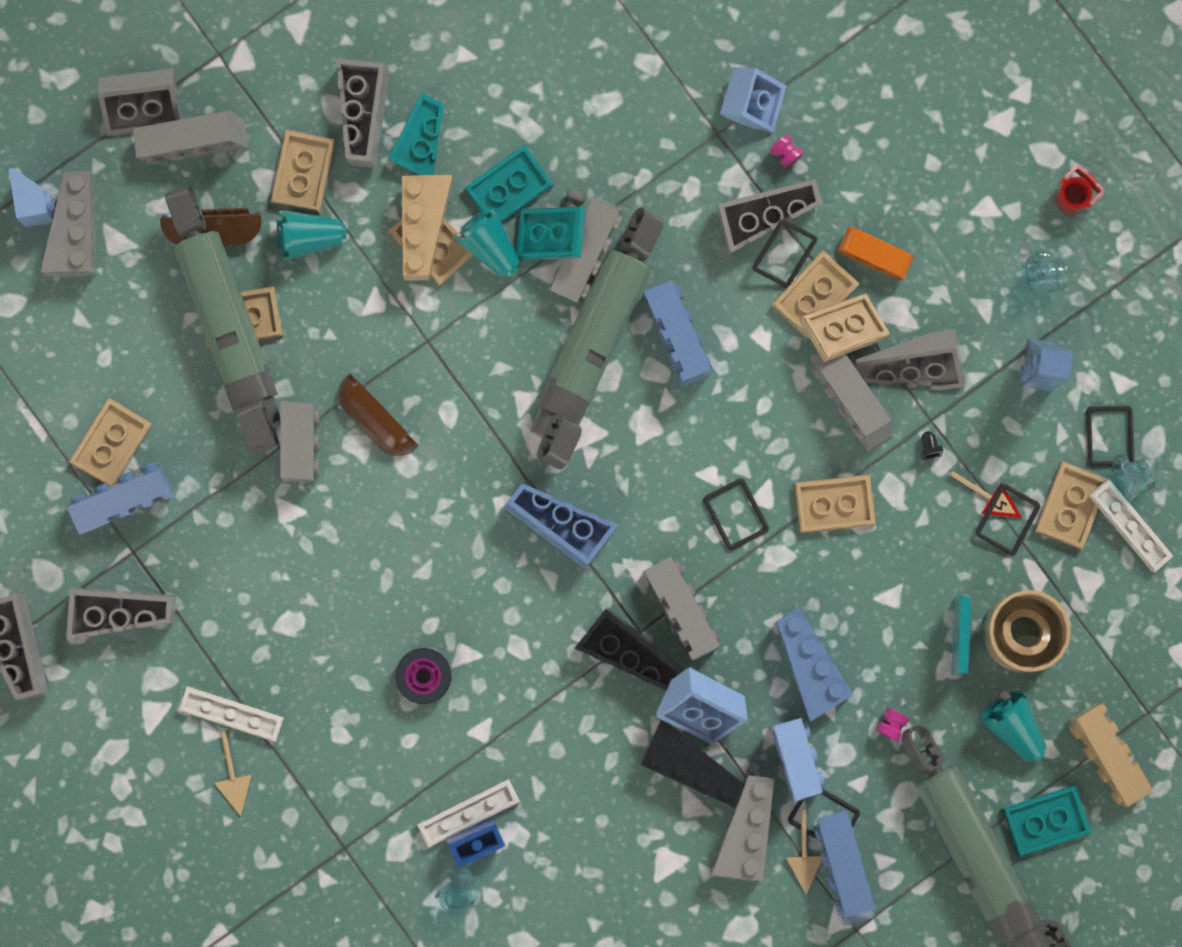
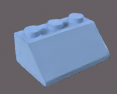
M691 668L686 669L671 680L656 712L657 718L711 745L748 721L744 695Z
M802 718L771 726V732L791 801H798L823 793L821 787L825 786L824 778L821 771H816L814 762L818 761L814 746H809L807 739L811 737L808 723H803Z

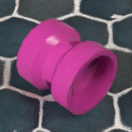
M788 134L779 139L769 149L773 156L781 159L780 164L784 169L789 168L804 154L799 147H794L793 140Z
M887 708L884 713L885 719L882 723H879L876 731L898 742L902 735L901 730L907 725L909 718Z

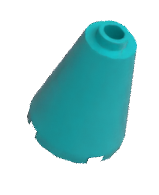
M493 206L488 207L490 212L485 214L482 210L461 227L463 232L460 236L455 233L453 238L498 276L502 277L505 275L508 278L519 269L517 265L520 261Z
M285 210L277 212V215L282 217L281 220L276 221L278 249L283 248L284 255H280L282 261H289L341 245L342 239L347 237L346 225L341 224L340 219Z
M1021 690L1012 691L1009 693L1011 697L1004 701L1001 697L992 703L983 712L982 715L985 719H981V721L1026 762L1032 761L1035 763L1045 756L1047 746L1025 693Z

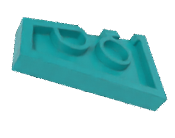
M424 93L420 94L388 161L415 175H434L444 108L443 103Z

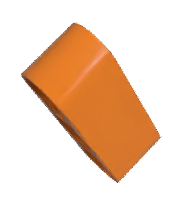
M853 227L847 228L838 248V251L843 255L901 281L905 279L914 259V256Z

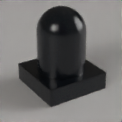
M931 431L924 432L921 436L923 445L922 461L942 457L943 446H938L936 435Z

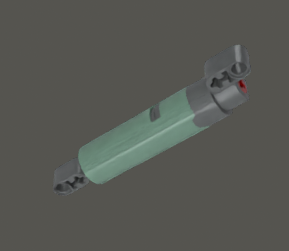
M190 185L165 194V200L177 233L182 239L187 237L186 240L175 245L174 251L232 410H237L241 428L249 449L253 454L278 446V437L273 423L280 421V413L274 396L278 395L220 234L216 231L201 233V231L206 230V222L195 192Z
M643 207L638 208L633 213L621 238L619 247L625 253L614 250L607 251L536 404L539 412L530 432L542 438L537 450V458L559 470L563 469L570 461L582 433L579 425L650 274L647 265L641 261L646 260L650 256L662 231L664 221Z
M923 725L907 728L901 738L903 746L915 768L928 775L927 778L916 785V790L957 868L967 883L997 943L1005 942L1008 947H1072L1057 921L1040 920L960 767L952 765L941 769L943 757L928 728ZM913 731L920 735L919 744L912 740ZM926 747L925 750H921V752H919V748ZM930 756L932 761L926 764L925 760ZM1046 927H1048L1050 930L1047 933V936H1045L1044 932L1047 930Z

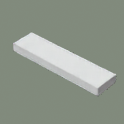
M1106 479L1088 495L1152 573L1159 570L1173 557L1171 552L1110 479Z
M188 686L179 711L277 742L284 717Z
M508 779L417 826L429 848L520 801Z

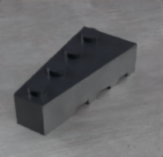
M608 607L574 648L667 691L671 680L686 670Z
M660 720L640 765L735 808L745 784L672 725Z

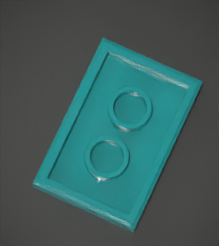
M524 144L465 186L464 190L480 212L483 210L487 214L490 212L488 207L493 206L501 223H503L552 188L554 183Z
M586 208L521 209L516 250L518 259L581 258Z
M959 596L954 599L951 675L967 674L969 668L970 596Z
M1076 785L1002 808L1018 857L1092 834Z

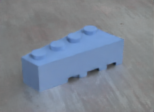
M671 280L643 291L644 300L680 387L708 377L712 366L707 354L704 355L701 348L702 341L698 332L693 330L691 314L688 308L684 309L681 303L683 295L679 286H674Z
M1029 338L1025 365L1021 366L1019 380L1023 381L1022 387L1054 391L1070 378L1073 353L1066 350L1058 342Z
M154 461L140 467L141 472L134 475L131 472L125 473L117 477L118 482L110 486L106 482L93 488L95 492L85 496L84 493L70 498L71 503L67 505V510L79 535L110 523L113 517H117V519L125 517L134 512L138 506L140 508L149 507L157 502L160 496H163L164 500L173 497L174 489L162 463L155 465Z
M523 483L505 506L508 512L584 569L588 567L618 527V524L611 521L608 522L595 514L580 510L572 504L564 503Z
M800 608L775 622L807 722H811L853 695Z
M843 811L817 818V826L814 827V833L817 842L822 841L824 851H820L824 866L829 868L830 875L827 878L831 891H835L837 900L834 903L838 916L841 915L843 926L873 919L875 906L848 812Z

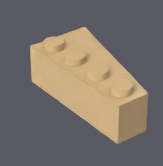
M453 175L402 176L403 277L405 281L430 280L454 182Z
M1104 703L1093 704L1069 719L1071 723L1069 729L1076 739H1081L1085 746L1082 750L1088 760H1094L1099 768L1096 772L1103 783L1107 782L1111 787L1110 795L1117 805L1121 804L1123 807H1129L1153 792V789L1135 760L1130 761L1131 751L1121 738H1117L1116 735L1119 729L1115 722L1105 717L1104 713L1108 710Z

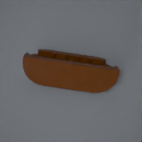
M249 208L201 209L206 222V230L201 231V233L218 232L223 245L248 243L260 231V212L251 214L249 213ZM163 215L160 218L162 232L169 241L179 244L187 239V237L182 239L179 236L172 217Z
M350 373L343 379L338 391V399L342 409L383 452L393 456H403L411 453L419 446L408 435V432Z

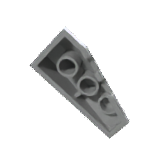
M956 329L928 333L856 359L858 373L865 383L892 385L894 382L908 384V387L916 388L917 385L931 386L933 390L965 387Z

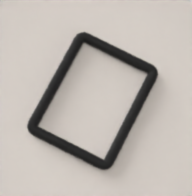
M780 220L752 266L753 271L784 287H789L815 246L817 237L786 220ZM783 225L812 239L787 282L757 268Z
M1130 406L1088 407L1086 410L1088 464L1090 466L1133 465L1132 408ZM1091 412H1128L1129 461H1093Z
M738 479L706 495L703 499L711 518L729 550H734L767 533L769 530L768 524L743 479ZM741 484L764 529L731 545L708 500Z
M1001 484L976 530V536L1013 556L1017 553L1040 509V504L1007 484ZM1004 489L1035 506L1013 550L981 533Z
M822 789L823 793L821 794L855 813L851 820L853 829L860 816V811ZM804 799L797 801L788 817L789 824L801 830V824L793 819ZM806 828V833L816 839L815 833Z

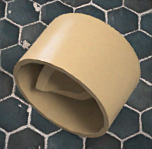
M1033 590L1020 591L999 600L988 612L983 627L984 643L990 656L1005 669L1019 673L1040 671L1055 664L1065 653L1071 635L1069 618L1061 604L1048 594ZM1027 617L1037 624L1039 638L1033 646L1024 647L1014 641L1011 634V625L1015 619Z

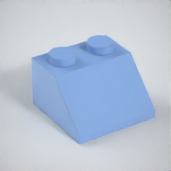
M733 67L720 115L735 123L773 133L786 85L756 68Z
M9 168L16 218L25 227L52 223L56 208L55 199L52 200L51 195H48L42 187L19 171Z

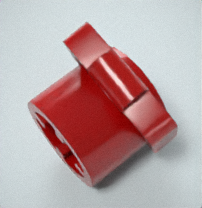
M1076 165L1058 182L1061 186L1056 192L1055 201L1062 212L1076 214L1083 209L1088 210L1104 194L1105 190L1094 176L1082 166ZM1074 172L1080 176L1069 178ZM1093 189L1098 193V195L1091 201Z

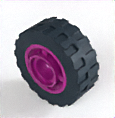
M418 648L408 652L399 661L395 674L398 690L409 701L417 704H430L441 699L448 691L452 678L451 667L447 659L441 653L430 648ZM427 669L431 674L430 681L420 683L416 678L417 671Z

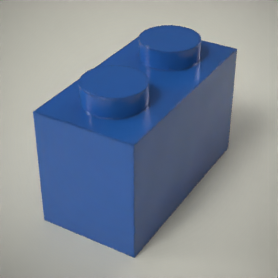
M493 818L446 839L459 868L506 847Z

